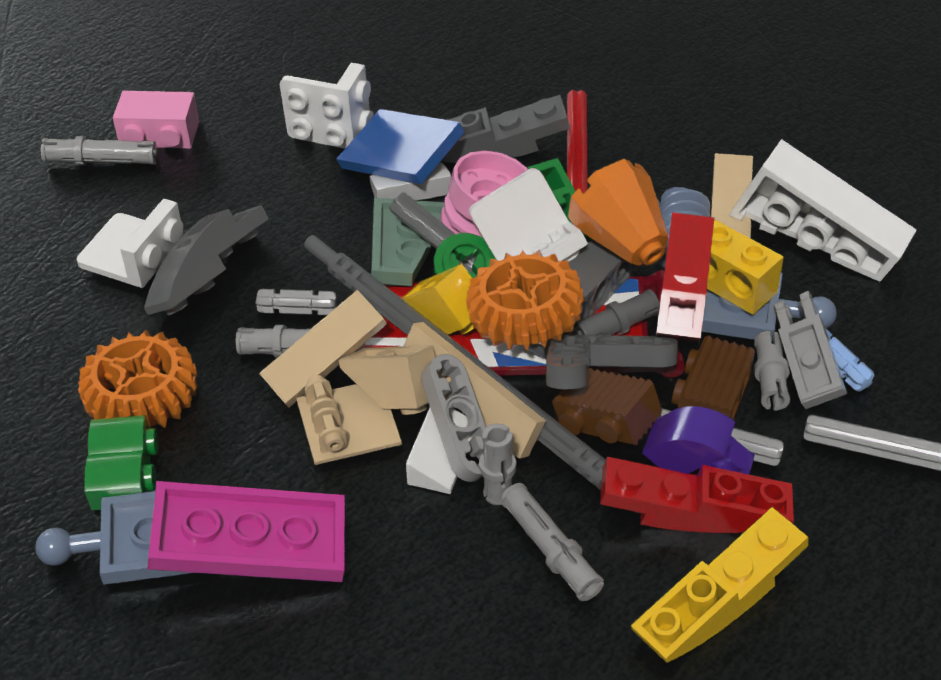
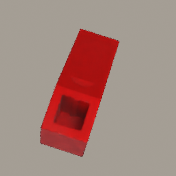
M672 212L656 336L669 337L677 341L697 344L700 341L715 217Z

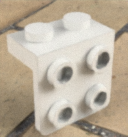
M350 63L337 84L288 75L284 76L280 81L287 133L292 138L346 148L374 116L369 108L371 86L370 82L366 81L365 65Z
M536 168L528 169L469 208L471 219L494 258L499 261L504 259L505 253L516 256L520 255L523 249L527 255H533L536 251L540 250L543 257L556 254L558 261L569 262L579 254V249L588 244L581 230L568 221L542 173Z
M163 199L145 220L124 213L115 214L77 256L78 266L82 269L143 288L160 268L173 246L184 235L183 223L180 219L177 202Z

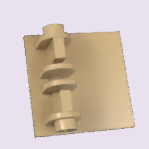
M315 375L307 381L305 386L306 396L296 398L315 465L402 445L391 409H382L357 384L331 389L328 380L320 375Z

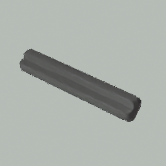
M402 192L389 207L395 216L436 249L442 241L455 234L406 193ZM476 256L467 261L457 259L459 265L462 264L466 270L474 273L471 268Z

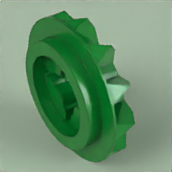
M471 233L454 234L446 238L438 246L434 255V274L442 273L459 265L458 258L462 261H467L476 256L471 268L474 273L468 271L470 276L474 278L477 276L478 268L489 267L490 259L495 258L482 237Z

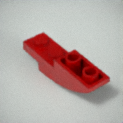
M607 457L602 467L600 504L641 513L640 525L680 531L743 533L772 507L788 521L794 522L791 483L702 465L697 476Z

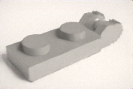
M809 291L799 295L800 304L806 316V319L793 322L792 312L784 301L774 304L781 326L778 331L799 399L805 409L847 394L824 322L817 311L814 299Z

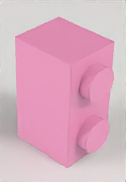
M122 91L113 121L118 140L156 141L157 148H192L199 124V116L194 92Z

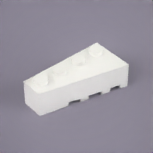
M782 139L729 214L741 221L744 217L761 223L759 229L773 235L779 231L798 239L797 245L809 251L812 249L823 250L831 254L832 261L879 282L901 258L916 232L915 228Z

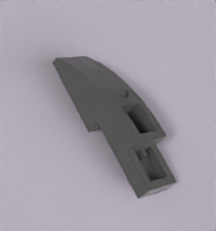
M557 95L541 99L536 103L506 111L491 118L486 107L449 119L450 121L460 122L464 133L440 162L457 163L459 158L470 152L484 150L499 152L512 158L539 151L537 139L570 129L561 96Z
M262 205L236 213L234 216L229 209L205 216L193 225L173 246L158 269L144 306L147 314L150 315L165 311L167 315L176 313L189 304L186 298L191 294L198 295L215 285L213 278L226 270L221 259L233 252L231 246L236 242L241 244L255 237L258 234L256 228L269 219Z

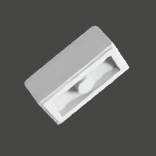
M439 163L422 184L371 175L369 178L375 198L395 199L403 192L417 201L447 195L449 193L448 186L451 174L443 163Z
M429 408L406 463L407 484L451 494L457 476L451 469L431 408ZM449 408L451 421L459 427H467V417L454 408ZM468 435L466 437L468 438V441L472 439L471 435Z

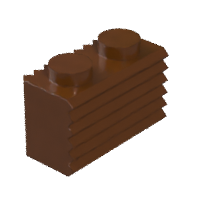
M709 335L704 337L699 350H690L685 366V374L689 375L686 380L678 379L672 396V404L678 405V408L693 406L712 409L728 416L734 421L746 386L750 380L755 350L752 347L746 348L743 344L738 346L735 342L729 344L727 340L720 341L718 337L712 339Z
M589 368L586 386L577 389H562L552 401L559 423L574 435L584 433L598 436L608 443L620 441L638 445V440L643 438V433L647 434L648 428H652V423L656 422L657 416L661 417L662 413L659 399L651 380L645 381L642 378L638 380L634 376L632 378L628 375L623 377L620 373L615 375L611 371L608 374L605 370L600 372L598 369L594 371Z

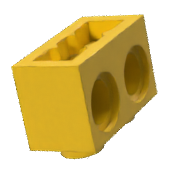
M714 219L707 289L754 315L778 292L783 256Z

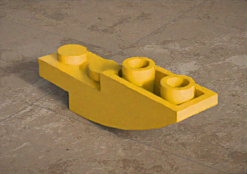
M773 507L770 508L709 565L701 561L631 625L632 630L666 663L684 655L719 633L766 595L775 586V576L808 547V536Z

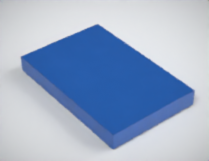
M379 109L337 157V161L343 169L422 184L460 139L464 130L460 122Z

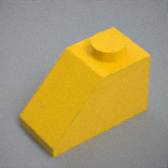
M462 264L421 281L401 298L447 335L456 331L463 335L474 329L473 323H471L466 303L467 291L469 290L472 277Z

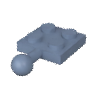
M781 273L777 294L754 315L707 289L701 332L755 340L759 333L770 331L772 342L777 315L774 304L784 301L789 306L793 318L806 319L800 302L779 299L782 280ZM814 297L817 311L824 322L825 328H828L836 319V307L826 297Z
M155 491L104 497L101 500V531L70 535L64 529L50 528L40 534L35 545L36 554L39 559L45 564L52 566L65 563L72 554L100 550V576L103 585L194 573L147 569Z

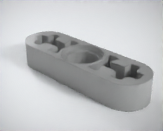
M440 354L422 371V384L452 471L460 479L474 482L483 476L480 473L479 464H476L475 461H468L466 454L469 453L471 457H478L480 460L483 454L482 432L486 425L463 363L453 355ZM439 370L442 375H449V377L451 378V381L449 383L446 378L438 377L437 372ZM448 394L449 399L446 400L444 396ZM449 408H458L464 412L468 421L467 427H459L451 421ZM468 435L472 436V439L470 441H468V438H466Z

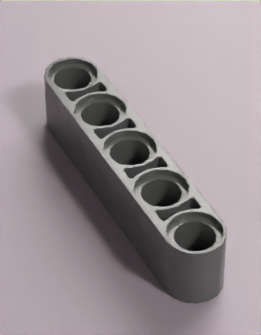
M592 239L569 262L570 268L577 271L581 288H583L584 301L582 302V313L578 321L594 315L641 265L629 263ZM573 326L572 332H563L562 335H575L576 328ZM551 339L547 340L545 348L540 344L530 345L528 350L547 359Z

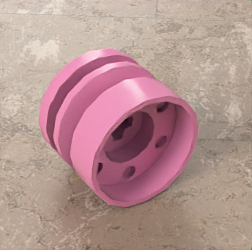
M485 150L470 152L459 158L453 168L448 186L449 193L444 200L440 222L455 234L471 233L482 237L469 215L471 205L528 169L516 159L499 152Z

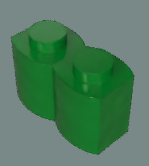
M146 415L91 420L88 435V457L85 466V494L91 511L101 510V500L104 497L156 490V470L154 464H150L151 455H158V435L156 428L149 429Z

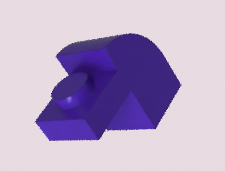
M693 406L675 409L658 418L652 425L642 453L659 468L687 474L700 469L702 465L749 474L755 456L731 436L735 421L715 410Z

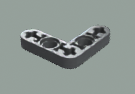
M562 335L561 341L551 339L546 359V385L556 389L582 388L587 385L589 366H673L678 363V341L673 338L660 336Z

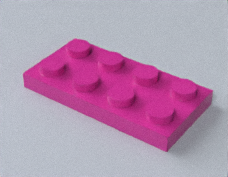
M157 481L147 569L342 582L344 575L345 495Z

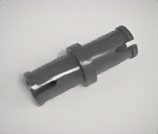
M648 289L644 293L624 302L618 303L613 301L606 305V310L584 320L576 321L574 324L576 328L575 333L576 335L607 336L614 333L618 335L629 332L630 326L652 316L659 315V300L656 294L651 289Z

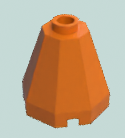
M626 159L595 171L587 179L591 187L584 194L578 188L571 196L568 212L570 221L582 233L631 264L640 266L643 264L651 265L657 262L665 253L669 237L648 173L640 164L635 163V166H633Z

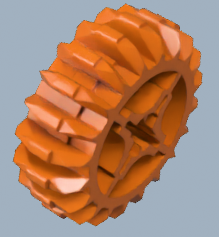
M523 249L520 255L511 256L505 253L503 260L490 259L489 267L478 268L477 276L470 279V286L467 291L468 297H466L470 321L473 323V328H476L480 333L481 338L491 339L493 346L505 342L509 350H512L516 345H523L527 351L530 345L540 344L545 348L547 340L561 341L563 332H572L575 322L580 320L582 302L584 301L580 278L577 275V271L570 268L568 261H558L556 254L543 257L540 250L536 251L533 255H527Z
M147 330L140 336H133L128 332L127 338L118 340L112 337L109 346L97 345L96 355L86 356L85 367L80 369L78 391L85 411L94 419L146 415L149 429L156 424L166 428V422L169 417L180 419L181 409L191 407L192 396L196 395L197 371L195 364L192 363L191 354L187 351L186 347H181L177 338L167 339L163 332L152 337ZM109 388H110V389H113V390H116V391L113 393V392L109 391Z

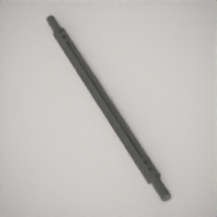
M311 235L306 239L304 247L328 266L327 270L351 291L355 292L358 290L380 314L405 334H409L413 323L424 322L543 417L546 422L537 440L601 490L602 467L606 459L346 254L335 252L315 235Z

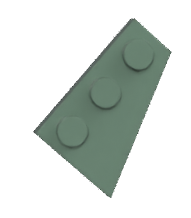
M374 198L371 275L385 285L412 286L433 246L390 211L389 207L394 199ZM416 201L440 221L444 202Z

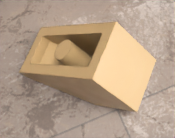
M433 345L363 348L339 359L340 368L382 409H401V414L405 415L419 413L427 409L426 404L429 402L422 384L421 375L424 368L435 358Z

